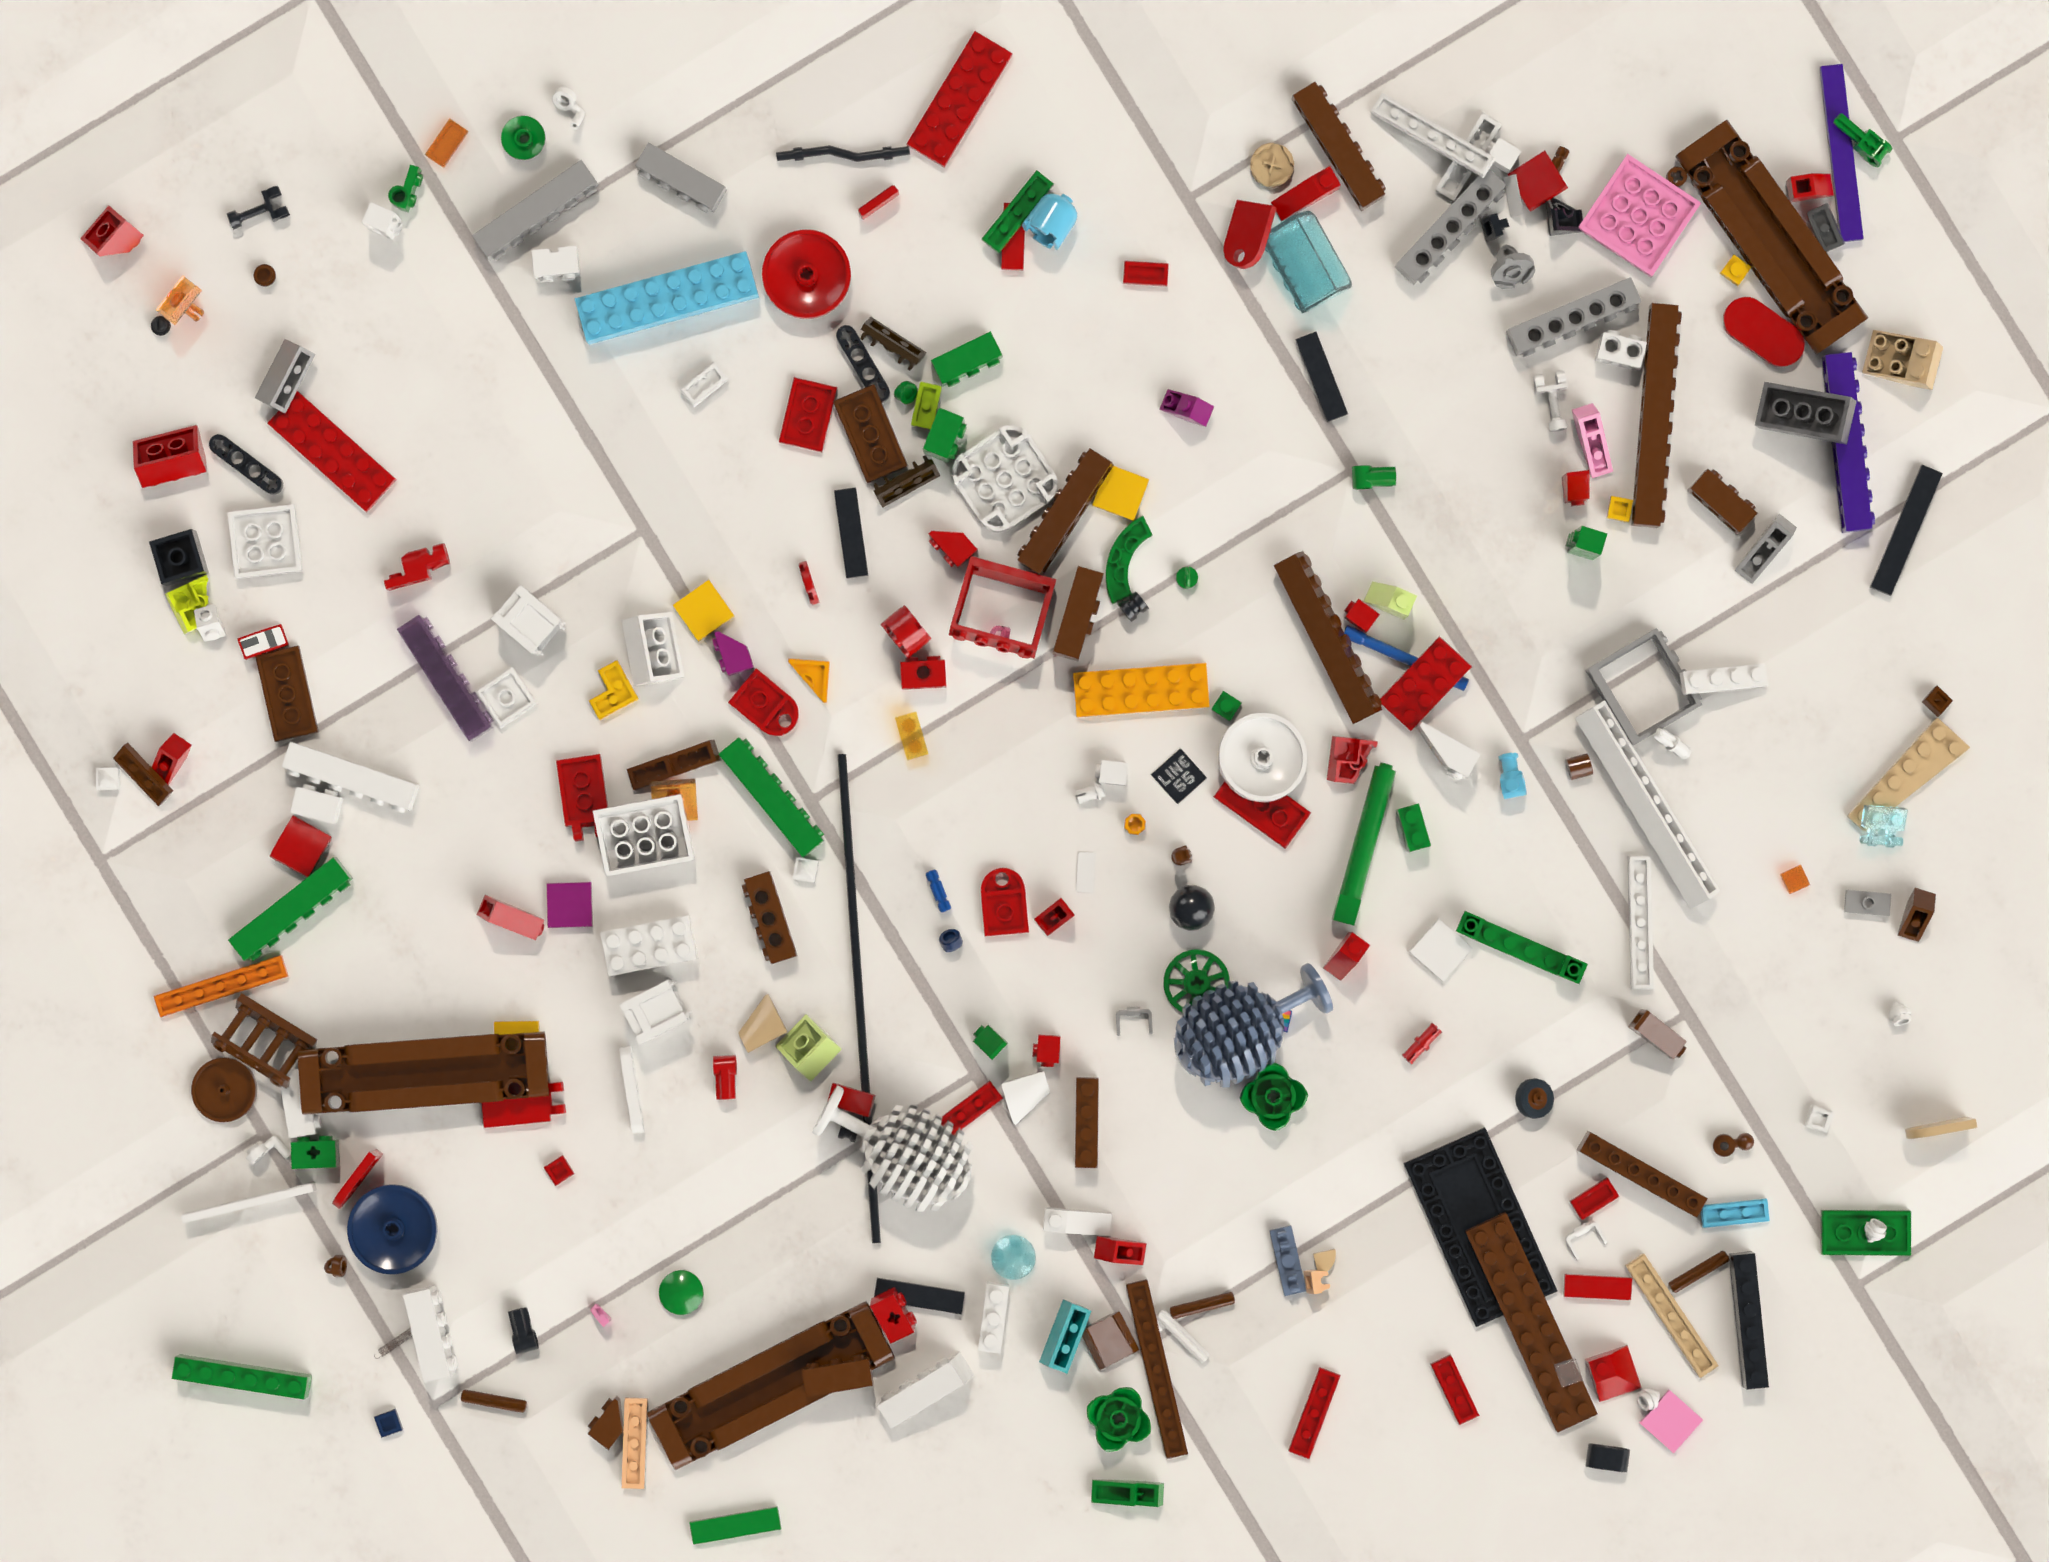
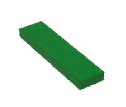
M1036 170L981 240L999 254L1041 198L1054 186V183Z
M778 1506L689 1522L693 1545L782 1529Z

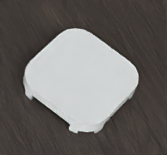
M1006 425L999 428V430L966 452L961 453L956 458L952 467L953 480L962 496L982 525L994 532H1004L1011 529L1046 506L1057 492L1055 472H1053L1030 435L1024 429L1017 426Z

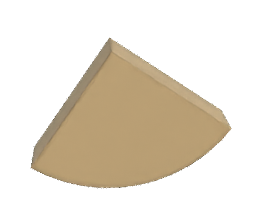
M1335 1249L1313 1253L1318 1271H1329L1336 1258Z

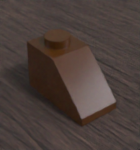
M1914 888L1907 901L1898 936L1917 942L1920 941L1935 912V893Z

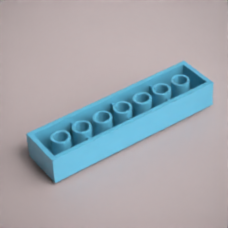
M744 251L575 298L586 342L590 345L759 298L747 252Z

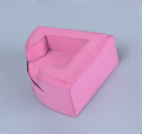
M595 1304L590 1309L603 1327L611 1321V1317L598 1304Z

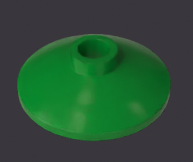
M529 116L512 118L505 124L501 133V143L504 150L511 157L518 160L534 158L542 151L545 145V131L542 125L536 119ZM522 136L528 137L526 143L520 142Z

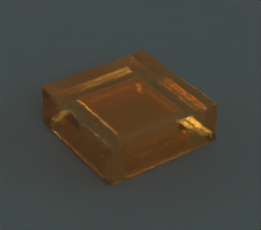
M1801 865L1780 874L1789 894L1810 885Z

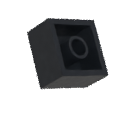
M189 529L149 541L162 585L169 586L209 574L197 531Z

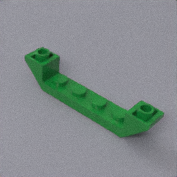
M1464 911L1456 929V932L1577 984H1580L1588 965L1583 961L1541 945L1467 911Z

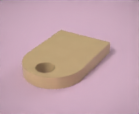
M1963 1117L1905 1129L1907 1139H1915L1978 1127L1976 1119Z

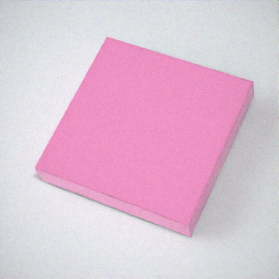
M1668 1389L1660 1398L1658 1407L1650 1410L1639 1423L1670 1451L1675 1453L1703 1419Z

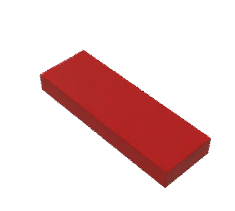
M1004 203L1003 211L1007 208V206L1010 203ZM1022 225L1002 249L1001 270L1023 271L1025 230Z
M1564 1274V1297L1631 1300V1277Z
M1451 1354L1430 1363L1458 1424L1461 1425L1480 1416Z

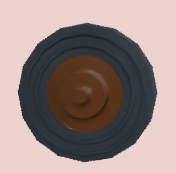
M1537 1078L1525 1080L1516 1090V1106L1525 1117L1532 1119L1544 1117L1550 1112L1554 1103V1094L1550 1085L1544 1080Z

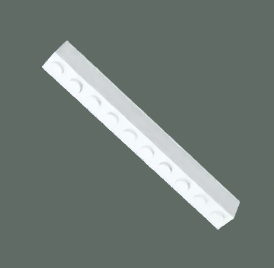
M1602 701L1577 716L1575 719L1580 729L1584 732L1591 747L1595 750L1603 767L1607 770L1614 785L1618 788L1626 805L1630 808L1637 823L1641 826L1649 843L1658 854L1660 861L1664 864L1672 881L1676 884L1690 909L1719 893L1720 889L1606 701Z

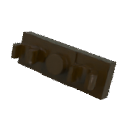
M870 317L860 329L864 331L861 335V340H864L869 335L873 339L870 346L873 347L879 341L887 351L901 355L898 359V364H901L904 359L908 360L910 365L907 370L909 371L927 353L873 317Z
M923 456L925 462L919 466L915 461L912 462L913 469L911 468L899 474L892 481L885 477L886 484L881 487L874 483V493L882 508L939 477L940 474L932 458L928 459L927 456Z

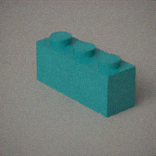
M1062 1300L1039 1360L1040 1363L1068 1374L1091 1310L1070 1301Z

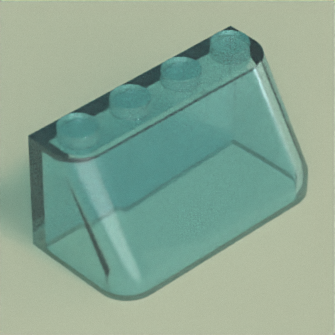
M1311 211L1294 214L1270 230L1265 251L1271 256L1274 268L1281 274L1285 288L1292 294L1294 304L1302 314L1309 312L1352 287L1347 271L1317 217Z

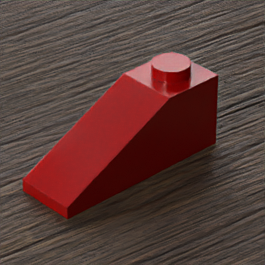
M1331 166L1279 196L1271 204L1277 208L1276 213L1282 222L1339 190L1341 184Z

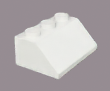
M672 612L639 615L621 620L634 686L684 677Z

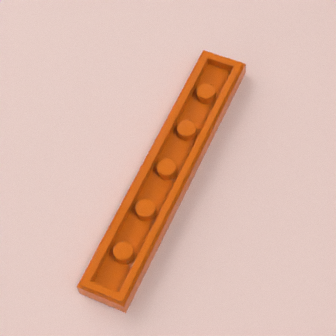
M280 955L155 995L154 999L160 1017H164L288 977L289 975L283 956Z

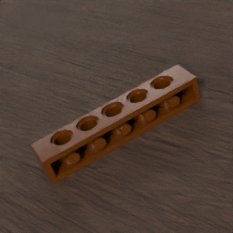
M1586 1132L1577 1148V1151L1696 1218L1708 1199L1592 1132Z

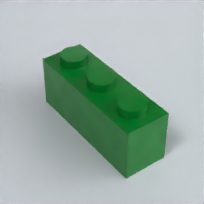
M990 331L932 359L931 363L942 386L948 385V387H952L960 383L959 379L966 375L970 378L979 374V369L985 366L991 368L1000 363L999 359L1003 358Z
M1581 526L1571 534L1569 533L1565 545L1569 547L1567 553L1594 560L1602 554L1608 533Z

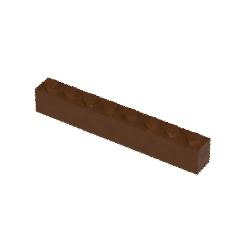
M1301 551L1278 562L1274 567L1352 723L1355 724L1383 710L1381 700L1374 693L1371 687V680L1364 673L1361 667V660L1351 647L1352 643L1349 636L1344 634L1341 620L1334 613L1329 596L1324 594L1319 576L1314 574L1311 568L1310 558Z

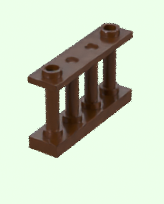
M241 993L235 1006L238 1011L237 1015L222 1036L214 1031L211 1043L218 1051L227 1052L268 1077L275 1086H282L287 1089L291 1079L287 1074L298 1059V1050L315 1049L318 1039ZM245 1017H251L256 1020L257 1025L243 1045L239 1047L229 1041ZM269 1028L275 1032L276 1036L259 1059L249 1053V1050L263 1030ZM284 1040H289L294 1043L295 1048L278 1071L267 1063Z

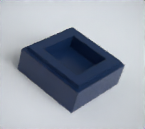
M396 1408L374 1416L381 1438L403 1430Z

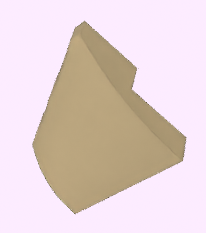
M769 994L763 997L739 1031V1036L748 1053L788 1032Z

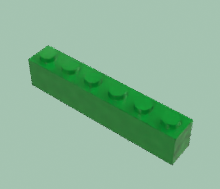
M738 737L722 750L719 756L804 858L824 842L822 836L825 834L817 825L812 826L809 823L808 819L810 816L803 807L800 809L796 807L793 803L796 799L790 791L784 792L779 786L782 784L781 780L775 773L769 774L765 769L768 764L761 756L756 758L751 752L754 749L751 743L746 738L742 740Z
M333 857L234 934L228 941L244 961L251 959L253 962L263 954L261 950L267 945L271 948L278 943L280 935L284 932L289 934L298 927L296 923L302 918L307 920L315 914L314 909L321 904L323 907L333 899L331 895L336 891L341 893L351 885L349 881L353 879L338 858Z
M179 1354L174 1359L171 1379L304 1400L309 1397L312 1375Z

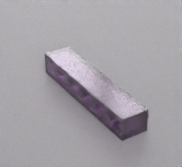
M418 615L397 628V631L467 740L472 742L493 729L494 727L491 723L494 720L487 710L483 712L479 705L482 701L475 691L471 693L467 687L470 682L464 673H458L455 668L458 664L451 654L447 655L443 648L446 645L439 635L435 637L431 631L434 628L428 617L423 618L421 615Z

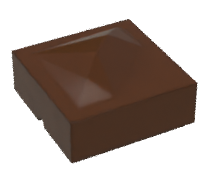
M1935 686L1923 699L1922 703L1939 717L1953 700L1940 687Z

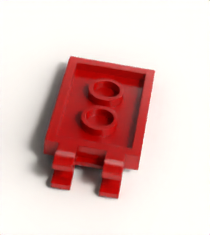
M601 754L556 760L565 826H572L575 842L584 841L582 828L594 826L595 836L598 838L593 810L608 808Z
M513 1082L510 1084L509 1090L512 1094L518 1095L521 1091V1086L517 1082ZM563 1082L548 1083L549 1096L483 1102L484 1128L550 1122L551 1115L566 1113V1105H552L551 1092L564 1091Z

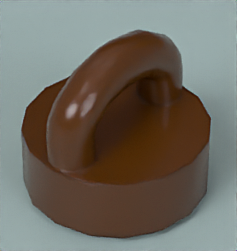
M335 1255L327 1260L324 1265L325 1272L332 1274L334 1277H343L347 1270L346 1257L344 1255Z

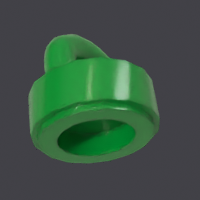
M904 381L896 387L894 397L904 404H910L917 397L918 388L912 382Z
M1182 567L1176 574V581L1180 587L1190 589L1196 585L1198 574L1192 567Z

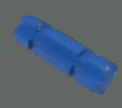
M937 870L928 871L926 877L928 882L930 881L931 883L930 887L935 900L939 903L937 905L940 912L950 910L951 905L949 900H946L947 895L942 882L938 879Z

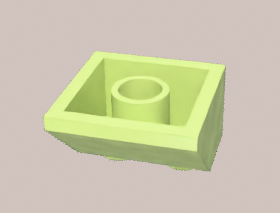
M807 1014L775 1046L810 1081L842 1050Z

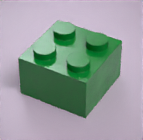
M939 407L923 446V453L946 463H949L950 458L954 460L959 449L956 444L958 438L963 439L967 429L964 417Z

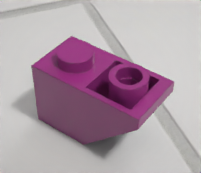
M1167 389L1159 410L1190 423L1206 427L1214 406L1199 397Z
M719 631L714 632L716 638H713L712 641L715 650H720L722 659L719 660L722 672H727V675L731 676L754 668L749 649L746 645Z

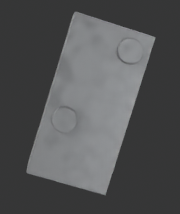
M1764 382L1755 426L1764 430L1847 445L1856 400L1848 396Z

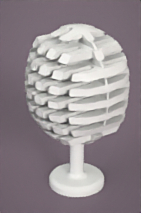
M836 1086L812 1133L821 1135L829 1121H834L862 1136V1154L863 1152L865 1153L866 1161L861 1171L866 1175L868 1170H872L873 1174L869 1184L873 1188L880 1181L882 1183L881 1194L886 1196L889 1191H892L893 1196L891 1199L898 1202L901 1197L904 1198L903 1206L908 1208L914 1202H918L916 1211L923 1212L928 1204H933L930 1210L938 1211L944 1202L954 1200L961 1195L971 1179L972 1164L968 1162V1155L973 1145L968 1141L966 1146L962 1147L960 1143L965 1133L960 1127L953 1135L951 1133L954 1126L952 1122L947 1121L942 1126V1117L936 1114L933 1119H930V1110L925 1108L917 1115L915 1113L918 1105H910L905 1113H900L903 1106L896 1105L889 1115L884 1117L881 1115L868 1125L838 1108L844 1090L842 1087Z

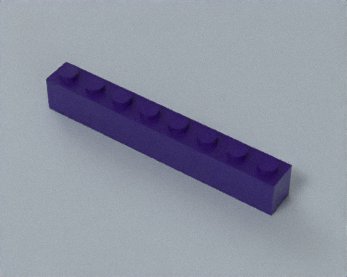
M1852 352L1829 354L1821 358L1825 393L1848 396L1856 400L1847 445L1831 442L1842 533L1867 531L1873 529L1872 525L1875 524V514L1870 509L1873 496L1867 484V481L1870 480L1869 468L1865 467L1867 447L1862 442V437L1865 436L1864 424L1860 423L1859 416L1862 414V404L1857 399L1860 386L1854 374V371L1857 370V361L1855 357H1852Z

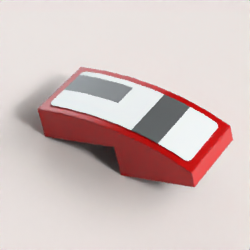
M282 624L237 639L245 660L289 645Z

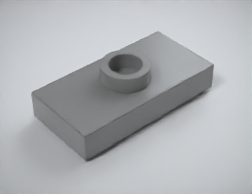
M1846 890L1844 912L1890 916L1891 894Z

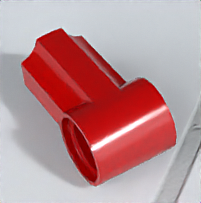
M736 1055L713 1056V1073L716 1076V1099H736Z

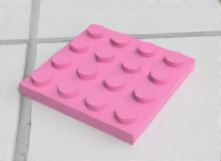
M1627 154L1578 228L1649 277H1652L1701 202Z

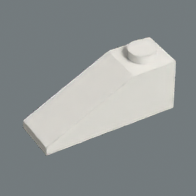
M1045 1207L1043 1231L1110 1236L1112 1214Z

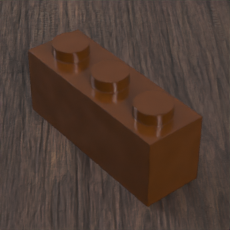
M1707 469L1687 491L1737 535L1758 514L1754 510L1756 507L1749 500L1740 498L1738 496L1739 491L1731 484L1727 486L1721 481L1723 477L1717 471Z
M864 1354L850 1356L851 1360L842 1361V1358L828 1360L829 1364L820 1365L819 1362L806 1364L807 1368L802 1369L806 1397L873 1386L870 1358H864Z

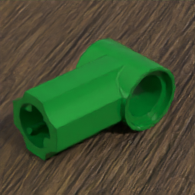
M1352 466L1353 489L1362 490L1372 489L1373 487L1396 486L1395 467Z

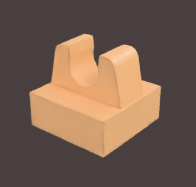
M1318 1270L1304 1271L1306 1292L1309 1294H1319L1329 1289L1330 1284L1321 1283V1278L1328 1276V1272Z

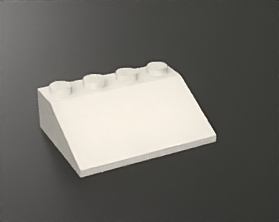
M681 794L593 810L606 876L691 861L695 858Z

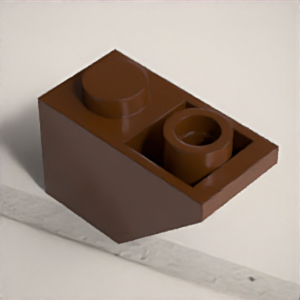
M618 1396L614 1400L609 1398L601 1408L604 1410L601 1417L595 1416L588 1425L591 1430L587 1434L607 1450L611 1448L624 1431L621 1401Z

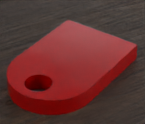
M1236 201L1223 247L1224 256L1231 265L1240 269H1247L1254 266L1261 259L1272 227L1276 207L1249 201ZM1244 252L1243 260L1238 262L1239 255Z
M757 668L728 702L763 732L772 736H782L789 733L798 722L799 709L795 700ZM784 714L789 715L792 720L791 724L788 727H782L779 724L780 716Z
M1008 868L992 870L985 876L981 884L985 936L1029 933L1026 892L1023 879L1017 872ZM1001 872L1006 873L1009 878L1008 883L1003 886L998 885L995 880L996 875Z
M377 1149L368 1152L332 1202L334 1206L338 1209L343 1207L382 1157L383 1153Z

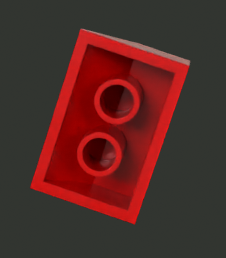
M197 425L133 441L134 470L142 488L207 472L206 456Z

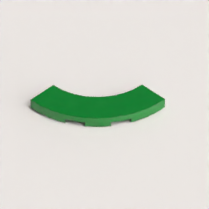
M1144 516L1130 523L1117 537L1110 550L1106 565V587L1112 604L1132 594L1128 583L1130 560L1136 549L1145 540L1153 536Z

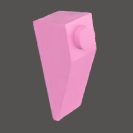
M1593 403L1572 409L1576 431L1591 477L1595 478L1613 472L1600 412Z

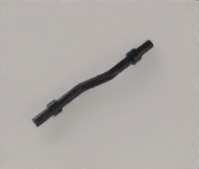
M830 145L806 149L796 147L791 151L776 152L777 161L791 159L800 161L806 157L829 154L855 162L883 158L885 161L892 160L893 157L910 155L909 146L898 148L888 146L882 147L883 150L856 153Z

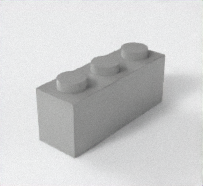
M284 339L255 399L286 413L315 354L300 345Z

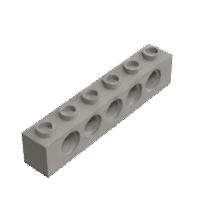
M1490 169L1484 178L1478 176L1397 262L1395 268L1413 285L1417 281L1422 283L1430 274L1428 269L1432 265L1437 267L1444 260L1443 253L1447 249L1452 251L1459 244L1458 237L1462 233L1467 235L1475 227L1473 221L1478 216L1482 219L1490 211L1489 204L1493 200L1497 203L1505 195L1503 190L1506 184ZM1483 190L1487 193L1488 199L1485 201L1479 200L1476 193ZM1465 206L1470 207L1473 215L1466 217L1462 214L1461 209ZM1455 223L1458 231L1450 233L1446 228V224ZM1431 240H1441L1443 247L1440 249L1433 248ZM1416 256H1426L1427 264L1419 265L1416 261Z
M1629 277L1509 328L1506 333L1516 356L1522 354L1523 357L1535 353V348L1543 345L1545 349L1556 344L1555 340L1558 338L1569 339L1577 335L1575 331L1583 328L1584 331L1590 330L1597 326L1596 322L1604 319L1606 323L1617 318L1616 314L1624 311L1627 314L1638 309L1636 305L1641 302L1632 278ZM1617 296L1621 301L1620 306L1615 307L1611 305L1610 297ZM1590 305H1597L1600 308V314H1591L1589 310ZM1570 314H1577L1580 317V322L1578 324L1571 323L1569 320ZM1556 322L1560 327L1559 332H1551L1548 327L1549 323ZM1536 331L1539 334V340L1531 341L1528 337V332Z

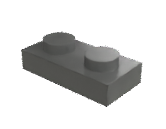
M1828 203L1806 212L1817 240L1826 252L1845 244Z

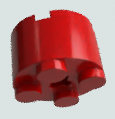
M905 605L880 624L907 659L931 640L929 634Z

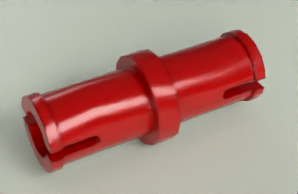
M1431 1023L1419 1037L1416 1036L1414 1038L1415 1042L1402 1054V1057L1406 1058V1061L1412 1065L1424 1051L1429 1050V1045L1442 1031L1437 1029L1438 1027L1435 1024Z

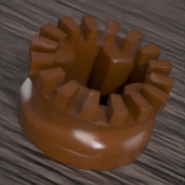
M1673 167L1666 174V180L1677 187H1681L1687 180V173L1682 167ZM1680 172L1682 181L1673 182L1674 178L1671 176V173Z

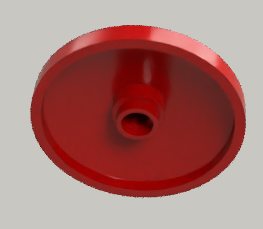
M797 230L782 236L770 247L763 262L762 280L768 298L780 311L795 318L814 319L830 313L843 301L850 286L851 268L844 249L832 237L816 230Z

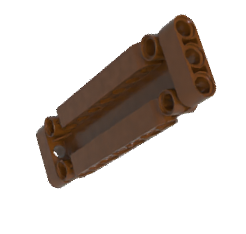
M1728 120L1713 128L1675 156L1691 178L1692 185L1701 192L1700 196L1704 204L1746 263L1752 267L1751 270L1778 308L1787 318L1792 320L1793 325L1800 331L1816 355L1869 318L1853 297L1852 289L1843 283L1842 274L1761 160L1757 156L1752 155L1749 145L1742 141ZM1735 147L1741 148L1744 152L1743 157L1735 156L1733 149ZM1704 173L1707 176V182H1700L1697 174ZM1838 291L1846 295L1845 302L1837 299L1836 294ZM1801 317H1807L1809 319V327H1803L1801 325Z
M545 1031L379 1042L298 1050L300 1099L303 1115L504 1101L503 1099L550 1095L548 1089L549 1074ZM515 1038L518 1042V1047L515 1050L508 1049L506 1046L507 1039ZM330 1051L338 1054V1061L335 1064L330 1063L327 1059ZM513 1082H517L521 1086V1091L518 1095L512 1094L509 1090V1086ZM333 1096H338L341 1099V1106L339 1108L331 1106L330 1100Z
M865 1301L687 1390L688 1392L648 1411L647 1416L673 1468L678 1470L831 1394L806 1397L802 1369L807 1368L806 1364L812 1362H819L820 1365L829 1364L828 1360L842 1358V1361L851 1360L850 1356L864 1354V1358H870L871 1370H874L894 1360L895 1356L869 1304ZM843 1319L847 1324V1328L843 1331L837 1330L834 1325L835 1321ZM677 1401H684L687 1404V1410L684 1412L678 1411L675 1406ZM704 1441L707 1444V1450L703 1452L698 1451L695 1446L696 1442Z

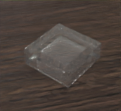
M1575 1358L1554 1365L1561 1387L1583 1380Z

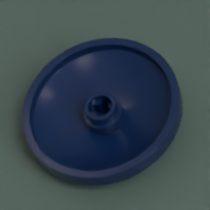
M397 1184L383 1185L364 1194L351 1210L347 1224L348 1241L354 1255L366 1267L382 1274H401L419 1266L432 1252L438 1232L436 1215L427 1199L418 1191Z

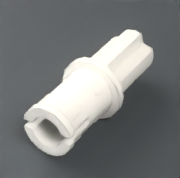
M1664 728L1656 729L1654 738L1662 743L1667 751L1674 752L1681 759H1686L1690 756L1691 748L1681 742L1677 735H1672Z

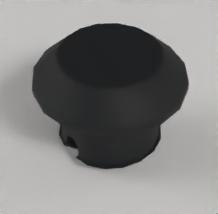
M157 316L151 322V330L156 335H165L170 330V321L164 316Z

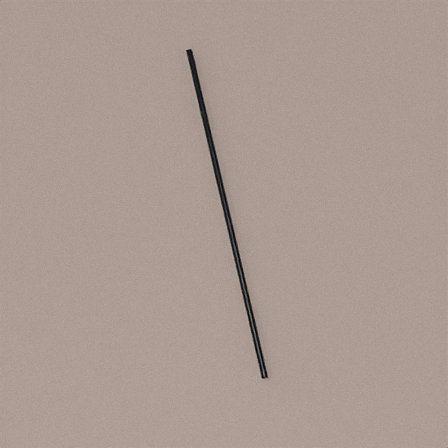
M838 754L861 1091L870 1093L846 754ZM872 1111L870 1117L863 1116V1122L868 1125L872 1123ZM870 1169L867 1172L872 1243H881L877 1185L873 1188L869 1184L873 1174Z

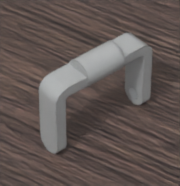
M1127 1007V1010L1117 1011V1036H1120L1119 1015L1141 1016V1014H1148L1149 1034H1153L1151 1011L1149 1009H1140V1007Z

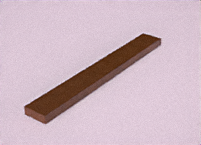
M1148 1280L1128 1283L1126 1288L1166 1458L1170 1459L1187 1455L1186 1441Z

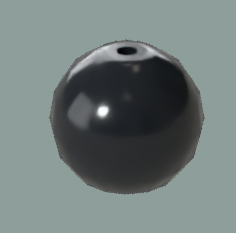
M1186 885L1173 894L1169 903L1170 917L1178 927L1188 931L1199 930L1208 925L1215 911L1214 900L1211 894L1205 888L1197 885Z

